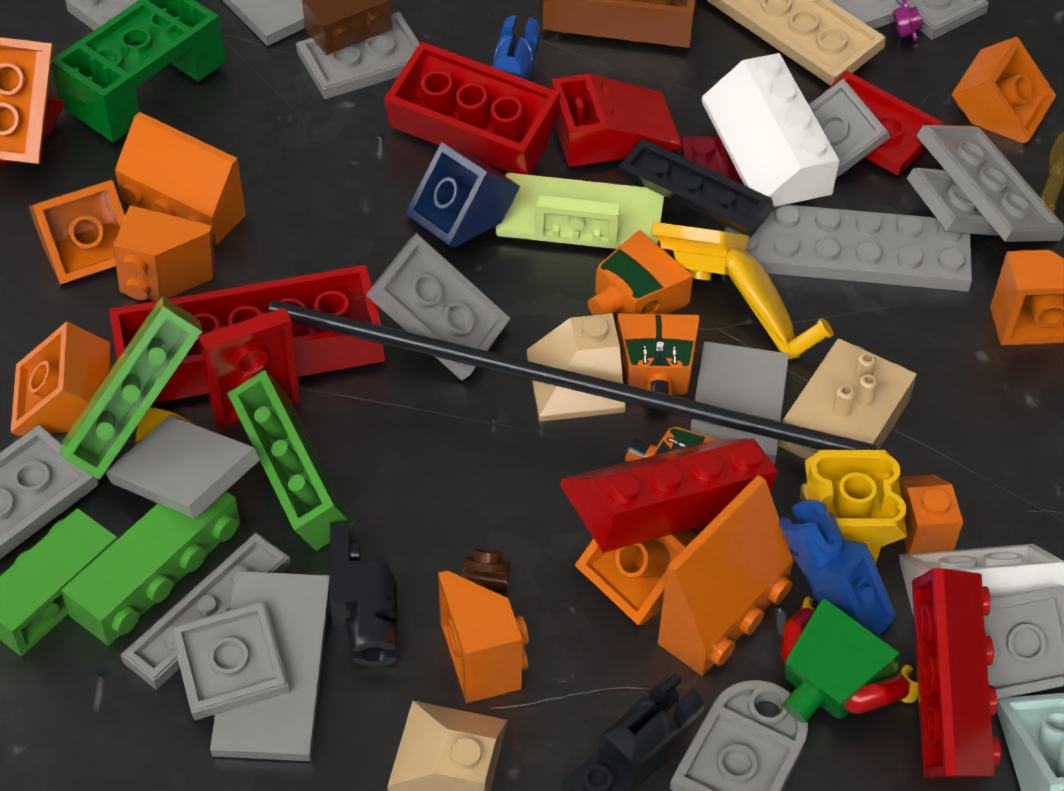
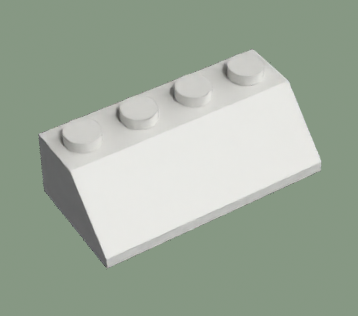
M780 53L742 60L702 96V103L745 186L771 197L774 207L833 194L839 159Z

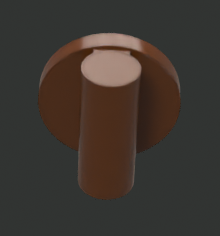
M474 549V556L464 557L461 577L487 589L507 591L510 562L501 559L502 552Z

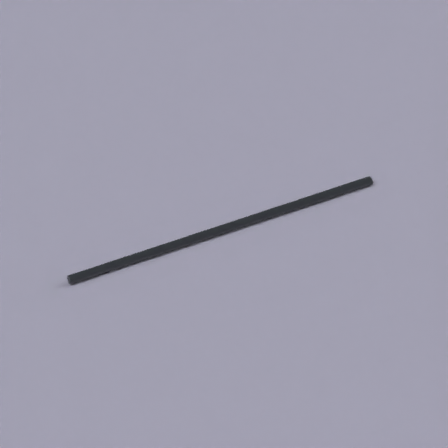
M272 300L268 309L269 313L286 308L291 321L294 323L819 450H876L877 447L876 444L277 300Z

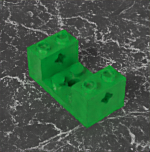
M195 0L137 1L52 59L51 68L58 97L65 101L63 109L111 142H115L129 132L134 116L140 112L135 87L168 64L174 65L199 82L226 62L219 15Z

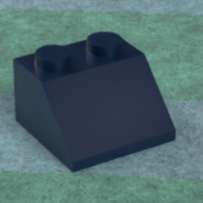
M441 142L405 214L448 245L457 247L502 223L521 186L477 157Z

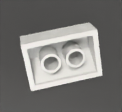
M1035 544L899 554L900 567L913 617L912 580L933 568L982 574V586L988 587L990 599L1055 586H1064V561Z

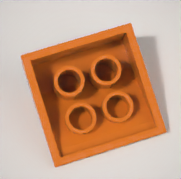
M0 37V161L40 164L54 46L51 43Z
M759 475L667 566L658 644L702 677L714 664L721 666L727 661L735 648V641L743 633L747 635L752 634L761 623L766 608L772 602L776 605L780 604L788 595L793 585V582L789 580L793 558L780 529V520L767 482Z

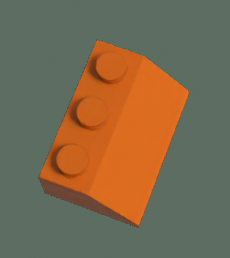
M141 112L134 116L115 168L121 199L132 206L212 225L213 244L218 245L246 216L238 158Z

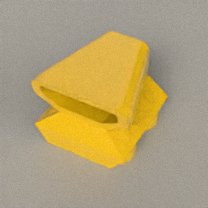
M820 450L805 460L807 483L800 487L801 500L822 502L828 512L832 513L835 517L844 540L867 544L875 565L881 547L907 537L904 518L906 505L901 498L899 485L900 466L886 450Z

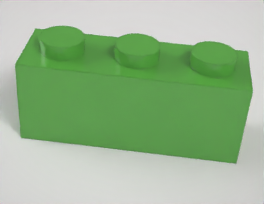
M77 508L67 518L55 523L49 533L32 549L20 554L14 564L0 576V641L21 657L68 615L61 590L118 539L117 536Z

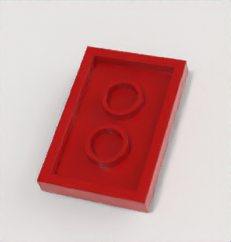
M846 71L827 90L844 78L890 135L888 140L865 156V158L899 176L927 149L917 137L922 126L943 125L944 123Z
M286 308L269 313H261L254 318L227 327H219L198 336L212 417L218 429L241 422L227 393L263 370H266L282 387L292 404L300 402L292 321Z

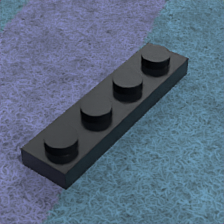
M643 138L619 165L623 177L749 237L753 236L774 209L771 197Z

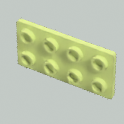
M516 173L506 174L507 178L521 187L502 223L496 225L497 236L617 249L635 232L641 230L658 245V239L651 235L653 222L661 223L664 196L646 187Z

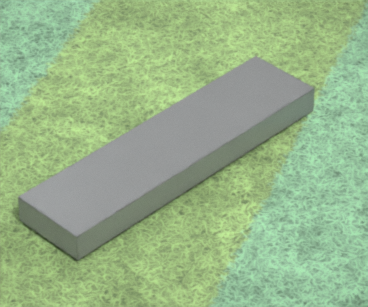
M256 532L120 654L123 663L157 690L180 669L170 627L230 610L235 571L284 573L291 566L290 557Z

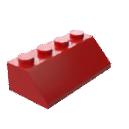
M421 41L385 96L384 103L389 124L392 128L439 146L443 142L477 157L488 165L509 173L531 175L546 150L561 96L560 92Z
M754 438L717 439L562 478L560 486L601 551L605 553L707 525L757 475L766 480L771 492L778 470Z
M933 568L912 580L923 778L995 776L994 766H999L1001 758L999 739L997 736H992L991 716H994L997 712V694L995 687L989 685L988 666L993 664L994 646L991 636L985 635L984 616H988L990 613V592L987 586H982V574Z

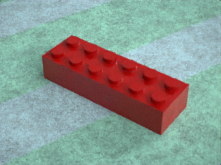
M366 265L168 299L200 320L202 327L200 335L211 332L219 327H227L254 318L261 313H268L272 300L382 326L377 305L366 296L372 288ZM158 301L109 309L117 360ZM292 322L298 377L385 361L384 344ZM199 337L153 403L208 393Z

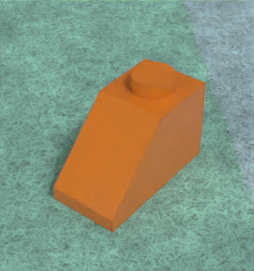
M934 474L899 477L901 498L906 505L904 518L907 537L903 539L907 553L954 550L963 525V519L953 485Z

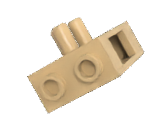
M838 338L784 417L783 422L876 444V450H879L909 403L917 374L899 364L874 355L860 346L852 345ZM779 440L778 444L779 447L806 460L820 451L819 449Z

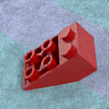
M590 73L551 79V89L560 92L561 96L553 123L568 167L625 159L642 138L669 151L682 150L683 145L662 92Z

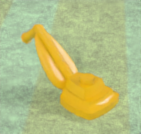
M658 222L652 223L651 235L657 237L662 249L674 251L675 260L687 269L694 279L711 281L712 273L729 275L779 351L789 353V360L799 358L800 354L823 339L834 336L830 324L824 318H821L816 325L795 337L791 319L774 283L762 264L751 253L746 251L749 236Z

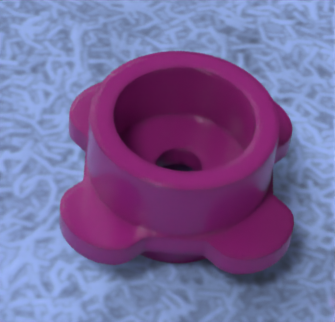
M901 0L903 7L893 10L900 38L911 36L913 42L918 41L916 30L922 28L918 10L916 7L909 9L907 0Z

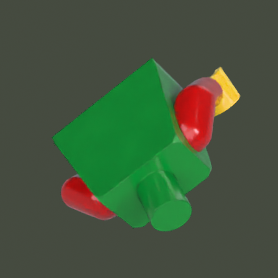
M805 597L802 608L785 622L781 657L785 662L786 679L796 688L782 705L799 722L806 723L819 706L823 707L834 717L841 719L849 712L861 714L899 700L905 703H913L918 699V683L909 679L913 667L907 664L898 675H894L898 671L899 652L825 598L814 609L811 607L813 598Z

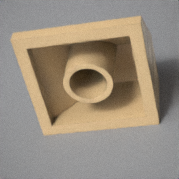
M612 313L571 317L527 349L528 361L623 384L620 344ZM531 380L539 422L625 412V402Z
M412 701L388 782V791H490L507 728V720Z

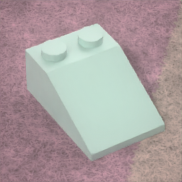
M1064 693L997 699L998 717L1021 791H1064Z

